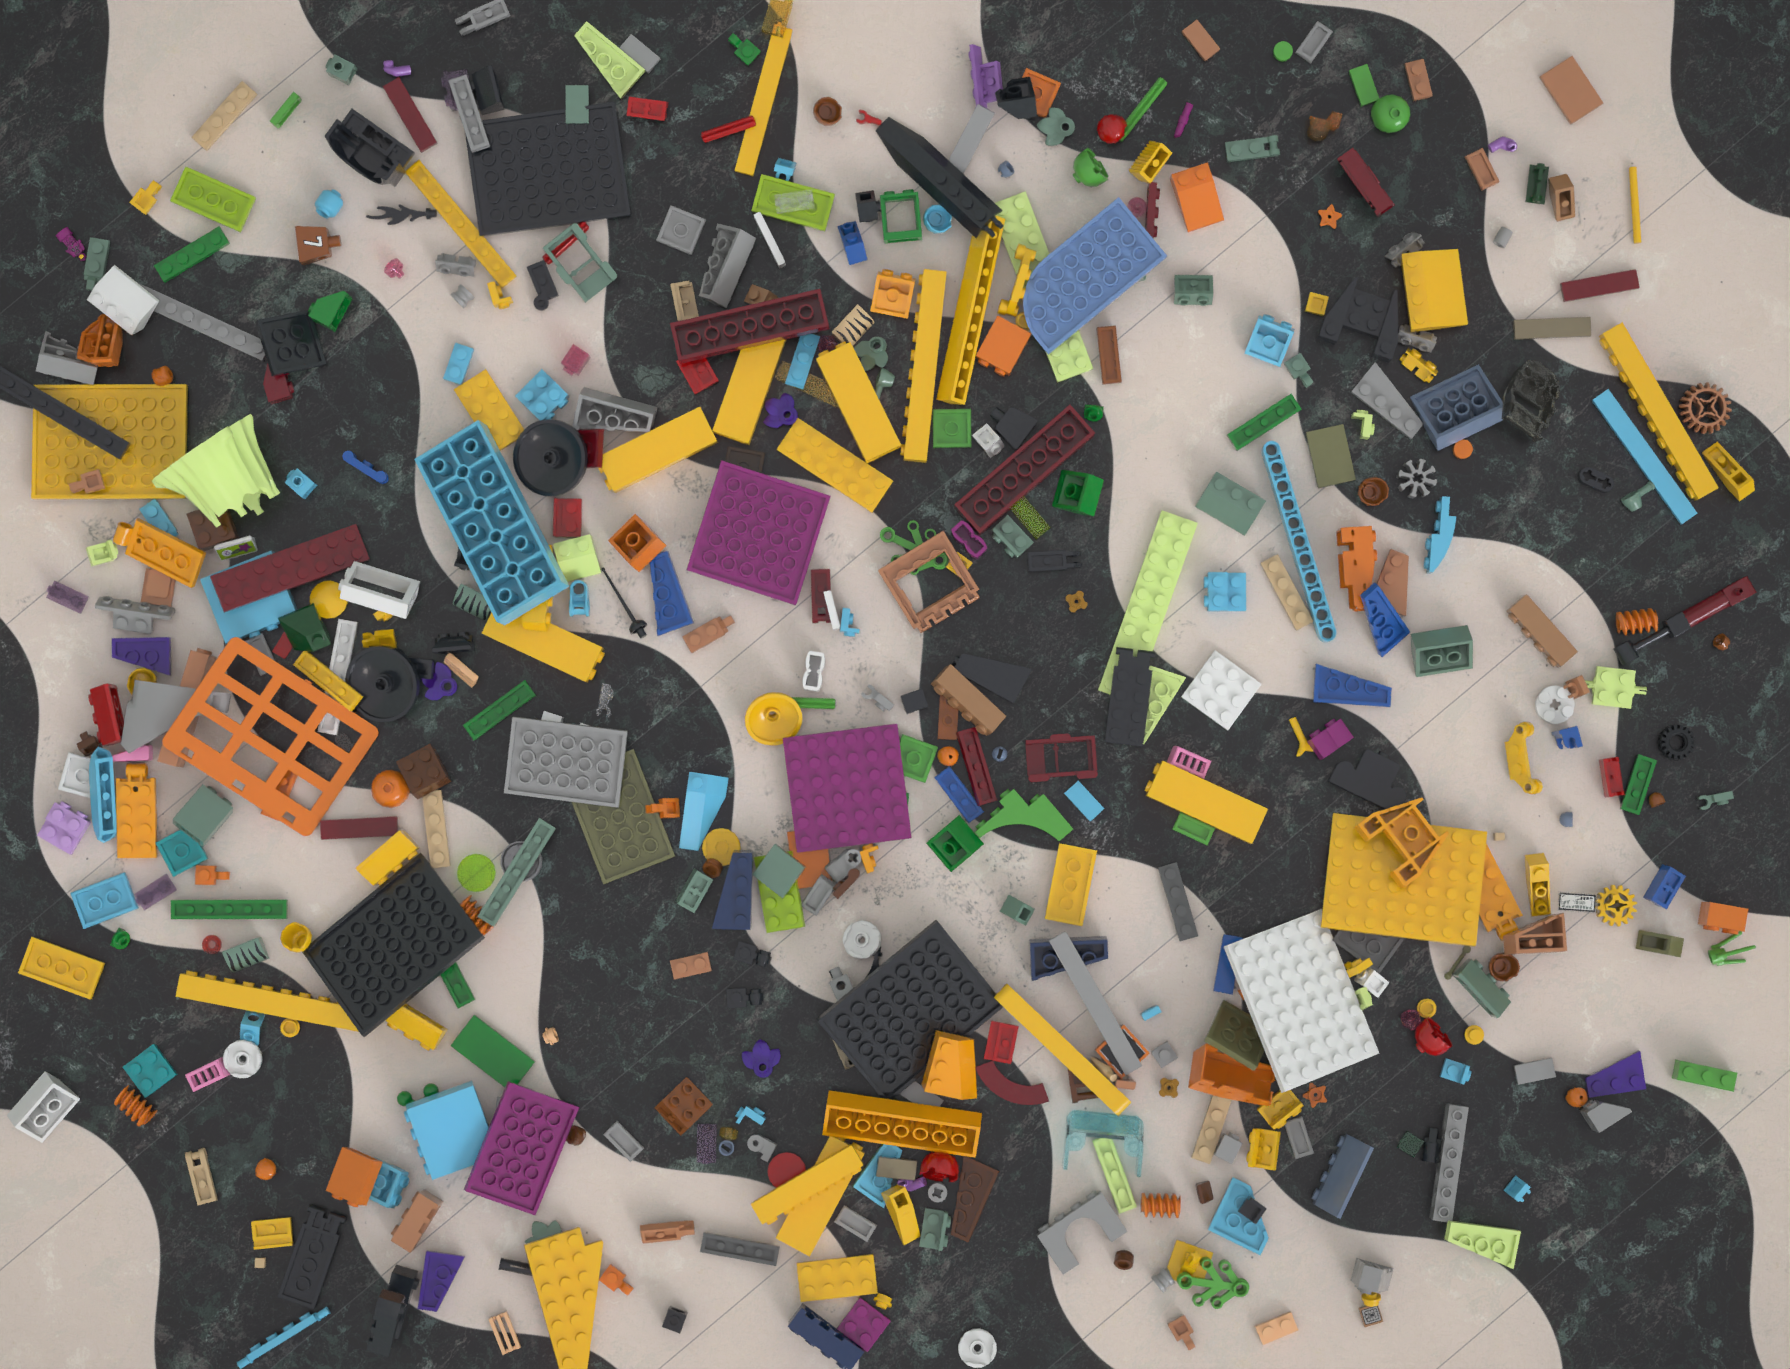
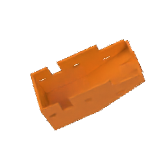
M1372 526L1340 528L1336 531L1337 546L1349 545V551H1342L1343 554H1338L1340 588H1348L1349 609H1352V611H1365L1360 595L1372 584L1374 562L1377 561V550L1373 549V542H1376L1375 530H1372Z
M1204 1044L1193 1052L1188 1088L1225 1099L1263 1106L1271 1105L1274 1092H1270L1271 1083L1275 1081L1271 1065L1259 1062L1257 1068L1253 1071L1225 1053L1218 1052V1049L1209 1044Z

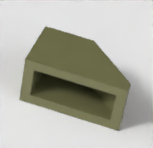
M1639 930L1636 949L1681 957L1684 938Z

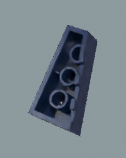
M753 850L733 851L712 929L751 930Z
M1106 936L1070 938L1085 965L1108 959V939ZM1029 939L1032 981L1066 971L1050 944V939Z
M803 1303L788 1323V1328L792 1332L803 1337L811 1346H816L827 1358L830 1359L831 1357L836 1360V1364L842 1369H852L864 1353L863 1348Z

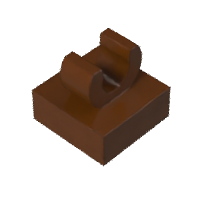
M87 731L80 734L82 741L77 743V747L83 755L88 756L92 754L98 746L103 748L94 735H88Z

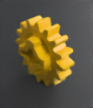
M1611 885L1610 890L1604 887L1605 893L1598 892L1600 899L1595 901L1598 903L1595 909L1599 910L1596 916H1603L1601 922L1609 921V926H1613L1615 922L1616 926L1619 927L1621 926V921L1624 924H1628L1627 918L1633 919L1634 917L1631 913L1637 912L1633 908V905H1636L1637 902L1632 901L1635 895H1628L1630 889L1626 888L1623 891L1622 885H1619L1617 889L1615 885ZM1618 893L1622 894L1627 901H1623ZM1609 895L1608 901L1604 903L1605 898ZM1615 902L1623 904L1616 908L1608 907L1612 906V904H1615ZM1627 908L1626 913L1622 916V912ZM1605 911H1609L1613 918L1609 917Z

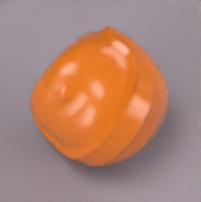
M162 366L153 370L152 379L157 386H164L173 381V373L168 366Z
M949 746L943 747L937 753L939 762L945 766L956 764L959 756L958 751Z
M1572 1088L1567 1092L1565 1099L1573 1107H1582L1587 1103L1588 1096L1585 1089Z
M263 1158L256 1166L255 1176L263 1180L271 1179L276 1174L275 1163L270 1159Z

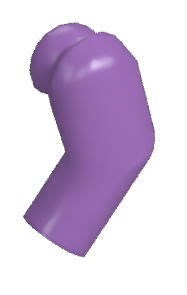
M385 60L383 62V69L388 74L396 77L411 75L410 65L396 67L393 65L394 62L392 60Z
M1503 136L1487 145L1491 153L1498 149L1514 152L1517 149V144L1513 139Z
M925 1177L915 1180L898 1179L897 1184L906 1187L907 1191H914L926 1186L927 1180Z

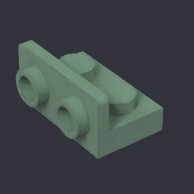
M1175 275L1174 304L1183 306L1212 305L1213 275Z
M1009 515L991 529L993 533L991 537L998 544L1000 542L1006 547L1004 550L1011 558L1013 556L1018 558L1034 543Z
M925 1207L919 1247L937 1249L938 1251H942L943 1247H947L948 1236L945 1235L946 1228H950L951 1216H948V1211Z

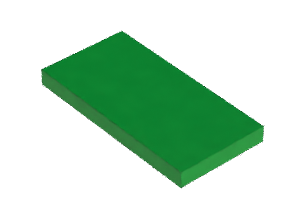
M473 1015L451 1044V1047L503 1087H506L508 1081L519 1084L536 1062L476 1015Z

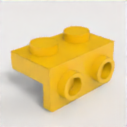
M1279 1090L1272 1096L1271 1105H1260L1257 1110L1272 1129H1279L1287 1123L1286 1120L1289 1117L1298 1115L1304 1105L1291 1090L1283 1093Z
M1261 1128L1252 1129L1249 1135L1250 1151H1248L1246 1157L1248 1167L1276 1170L1280 1131Z

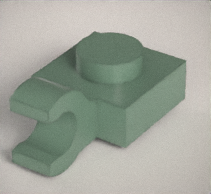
M1301 353L1284 362L1285 367L1294 380L1299 377L1305 388L1312 385L1313 380L1307 374L1311 368Z
M1726 791L1708 796L1701 795L1697 799H1704L1706 801L1705 806L1699 807L1700 810H1706L1714 802H1717V805L1728 804V800L1734 799L1732 791Z

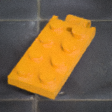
M140 518L136 519L134 528L128 523L119 522L113 537L114 543L127 546L126 555L190 588L195 587L206 552Z
M127 763V779L116 778L117 858H157L156 778L147 779V763Z
M1486 843L1479 917L1486 931L1490 932L1495 928L1498 937L1503 941L1504 935L1518 929L1513 919L1523 915ZM1498 912H1502L1503 915L1501 917L1498 916Z

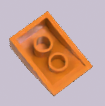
M1208 162L1171 174L1170 182L1188 232L1224 221Z

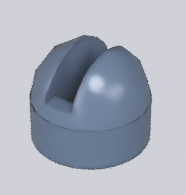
M1004 161L999 165L998 173L1001 171V177L1007 178L1014 174V168L1008 161Z
M1002 746L994 748L992 751L993 759L998 762L1004 761L1007 757V750ZM999 749H1002L1003 751L1001 758L998 759L997 756L999 753Z
M1565 812L1561 814L1559 818L1560 823L1565 827H1573V813Z
M729 1140L722 1141L718 1146L720 1154L724 1156L731 1155L734 1151V1144ZM725 1145L727 1148L730 1149V1151L727 1152L721 1146Z

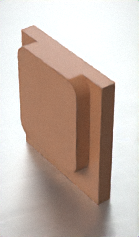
M146 568L141 602L172 607L176 580L155 569Z

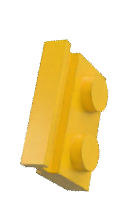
M291 1217L251 1221L254 1250L294 1245Z

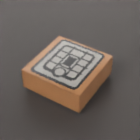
M1378 1305L1358 1308L1364 1327L1383 1322Z

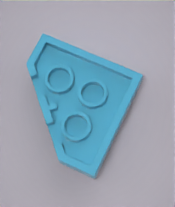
M1232 1177L1208 1230L1261 1255L1269 1239L1262 1217L1257 1224H1254L1238 1212L1248 1195L1255 1199L1250 1185Z

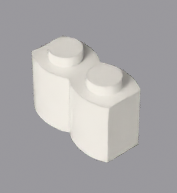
M809 651L805 662L807 670L803 676L804 690L818 692L822 686L821 672L825 666V656L821 652Z

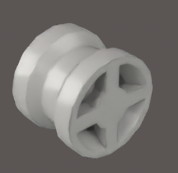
M462 284L458 286L456 292L451 293V296L463 308L467 306L469 300L475 298Z
M941 1182L932 1183L928 1188L929 1198L934 1202L945 1200L947 1196L946 1186Z
M1164 1268L1160 1270L1158 1275L1151 1277L1163 1293L1169 1285L1175 1283Z

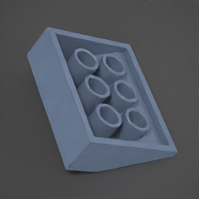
M1479 364L1410 397L1437 451L1507 418L1506 407Z
M1346 1133L1344 1137L1340 1136L1336 1145L1339 1148L1336 1154L1333 1153L1328 1161V1164H1330L1329 1169L1323 1172L1320 1178L1322 1183L1319 1189H1315L1311 1198L1314 1205L1341 1219L1374 1149L1367 1143Z

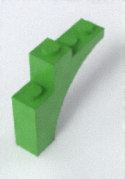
M1007 789L1000 795L1001 800L999 803L1003 806L1002 809L996 808L990 814L992 816L991 819L987 822L983 819L975 826L977 828L975 833L980 838L989 831L1001 826L1012 824L1029 825L1047 832L1058 842L1073 830L1044 794L1041 796L1035 795L1029 801L1031 805L1028 806L1014 789L1012 791Z

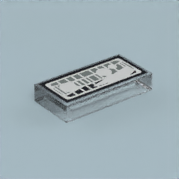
M1559 891L1558 911L1597 913L1598 894Z

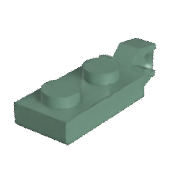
M90 237L84 269V280H87L86 289L88 291H92L94 286L105 275L110 247L109 240Z

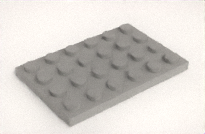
M513 716L504 793L619 808L628 731Z

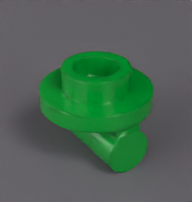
M1085 404V418L1089 421L1100 420L1103 417L1104 406Z
M118 928L112 937L110 945L116 949H124L130 942L129 933L122 928Z

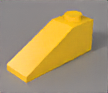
M1718 441L1702 452V455L1726 488L1738 501H1741L1755 491L1753 478Z

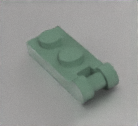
M1273 135L1263 138L1225 142L1227 162L1279 156L1280 149L1277 148L1278 136ZM1264 144H1269L1270 150H1265Z

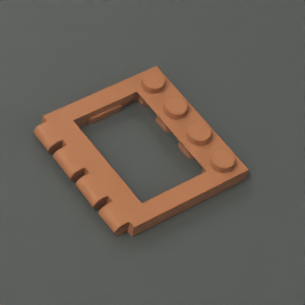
M944 530L878 569V572L913 629L918 628L920 633L932 627L930 619L937 624L949 617L946 612L947 609H949L951 614H954L964 608L963 599L969 605L980 598L977 593L979 587ZM945 552L958 577H961L965 585L916 613L905 592L898 585L897 580Z

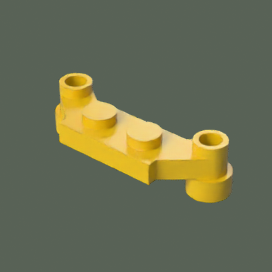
M1018 244L1014 258L1021 260V264L1009 301L1001 299L997 311L998 314L1017 316L1019 310L1017 303L1019 299L1024 297L1026 288H1023L1025 280H1029L1031 274L1029 264L1030 261H1034L1036 255L1035 250L1028 249L1025 245Z
M1521 722L1515 726L1509 741L1505 742L1510 780H1515L1525 793L1538 794L1542 791L1543 785L1539 779L1531 778L1525 740L1526 737H1530L1534 733V726L1530 722Z

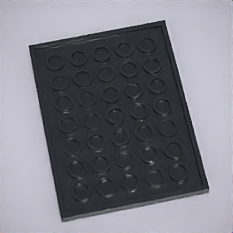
M615 102L585 106L586 109H589L588 124H566V109L482 120L490 147L472 153L466 136L479 236H491L631 216Z
M420 853L316 938L302 953L360 1034L366 1037L485 937L425 856Z
M935 920L816 1018V1020L880 1097L892 1100L925 1073L936 1030L968 1037L1001 1010L1003 1006L994 998L996 995L994 990L940 923Z

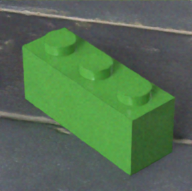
M1676 1059L1672 1079L1734 1092L1737 1073Z

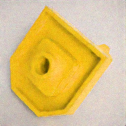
M1176 1239L1167 1265L1172 1279L1177 1281V1276L1182 1272H1187L1192 1277L1205 1278L1207 1270L1202 1268L1200 1260L1203 1257L1211 1259L1213 1252ZM1206 1261L1204 1263V1266H1207L1209 1264V1261ZM1183 1277L1181 1281H1186L1187 1277Z

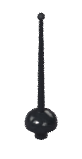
M601 568V571L604 572L632 621L629 627L630 634L637 633L640 639L644 638L647 635L644 631L647 623L644 620L635 619L606 573L605 568Z

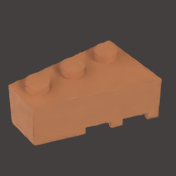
M1564 913L1549 915L1504 935L1505 955L1567 951Z
M425 1189L421 1192H416L411 1200L413 1204L410 1209L407 1208L401 1216L403 1220L400 1226L396 1225L391 1232V1235H393L391 1241L410 1253L414 1250L444 1202Z

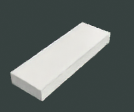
M761 212L754 214V219L779 269L786 265L785 260Z

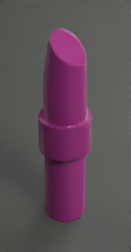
M1186 102L1182 115L1179 117L1174 138L1181 136L1189 120L1188 117L1193 104Z

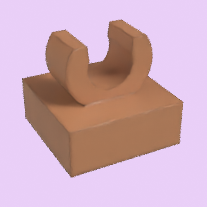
M1582 675L1566 681V685L1563 686L1564 689L1568 688L1571 693L1568 695V698L1575 699L1590 692Z

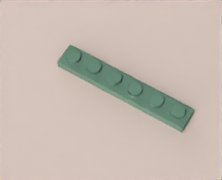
M541 818L538 819L477 917L495 927L554 833L555 827Z

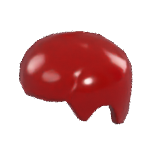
M1117 114L1105 115L1098 122L1097 133L1103 142L1108 144L1117 143L1125 136L1124 130L1127 127V123L1122 116Z

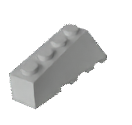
M717 223L716 230L718 234L717 238H713L712 246L714 250L712 256L708 258L709 270L704 274L699 296L714 305L727 308L756 238L742 229Z
M584 387L579 394L572 427L577 430L585 428L607 429V431L650 432L654 425L658 407Z

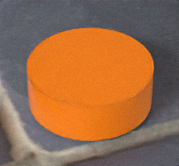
M1462 439L1453 446V454L1459 459H1466L1472 454L1473 447L1468 440Z

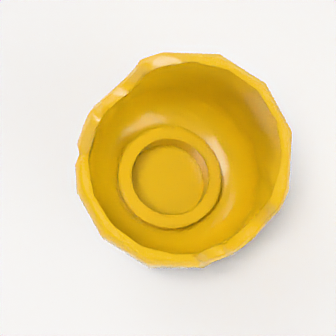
M137 668L128 677L127 689L132 695L135 680L157 683V677L150 669Z
M292 922L283 929L280 940L282 945L288 950L300 953L305 951L311 944L312 934L305 925Z

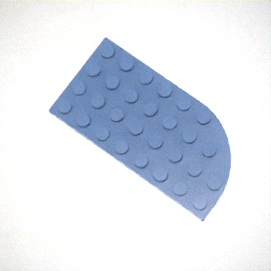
M1119 197L1045 257L1029 277L1023 297L1025 320L1032 335L1048 355L1167 258L1165 252Z

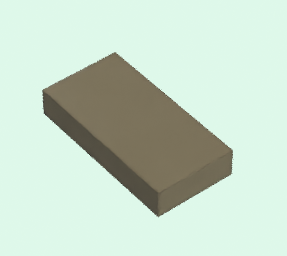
M878 1156L876 1176L915 1180L917 1160Z

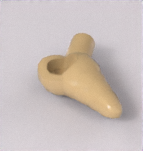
M1094 1057L1090 1059L1107 1079L1112 1082L1117 1080V1075L1112 1072L1109 1065Z

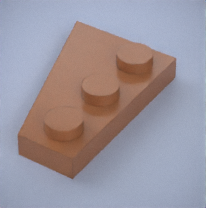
M1390 549L1377 585L1381 588L1399 615L1406 616L1409 556Z

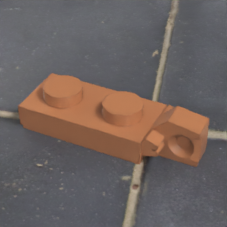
M731 615L723 620L719 616L682 637L690 652L694 653L724 636L728 632L726 627L734 624L735 621Z
M684 1220L640 1225L642 1243L681 1240V1237L685 1235H695L694 1221Z

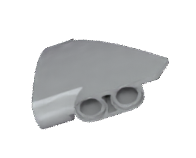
M135 680L132 700L128 702L121 740V745L125 750L131 753L166 733L196 689ZM212 691L205 702L220 712L227 713L229 711L231 694Z

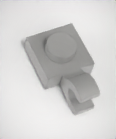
M872 685L867 686L872 690L870 695L861 693L865 699L876 700L877 703L875 705L882 711L886 709L890 711L894 706L893 703L878 693Z

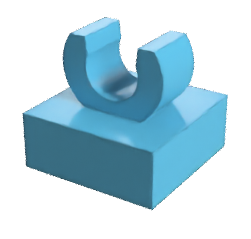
M778 158L774 167V171L777 172L775 177L779 179L780 174L783 173L786 175V181H789L797 163Z
M1516 1175L1504 1189L1517 1202L1524 1201L1522 1197L1526 1192L1528 1194L1531 1193L1529 1190L1530 1186Z

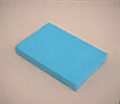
M126 872L70 893L83 929L139 909Z

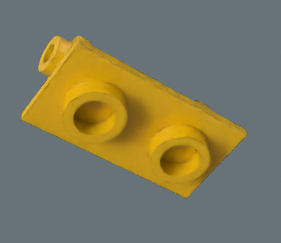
M1408 348L1405 352L1408 355L1403 354L1399 359L1402 361L1401 364L1410 371L1418 367L1419 369L1415 372V375L1424 382L1430 383L1434 378L1431 374L1436 376L1438 373L1436 365L1429 360L1426 362L1422 359L1421 353L1413 348L1411 350Z

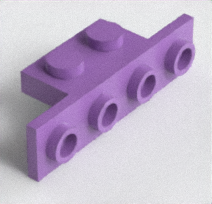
M971 44L969 45L970 51L968 55L972 65L973 97L976 106L980 104L987 108V103L996 101L995 92L999 89L1003 90L1000 62L994 61L983 64L981 47Z

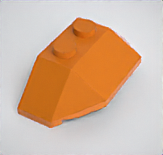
M101 314L98 320L91 323L81 333L77 359L98 367L118 366L123 344L122 327L107 315Z

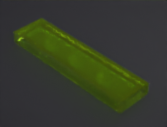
M1025 497L1010 509L1036 540L1051 528Z

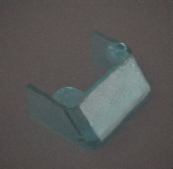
M1073 1110L1068 1113L1062 1160L1063 1170H1067L1069 1151L1081 1150L1085 1145L1087 1136L1124 1140L1126 1154L1136 1157L1135 1175L1141 1177L1144 1124L1138 1116L1123 1114L1117 1116L1113 1113Z

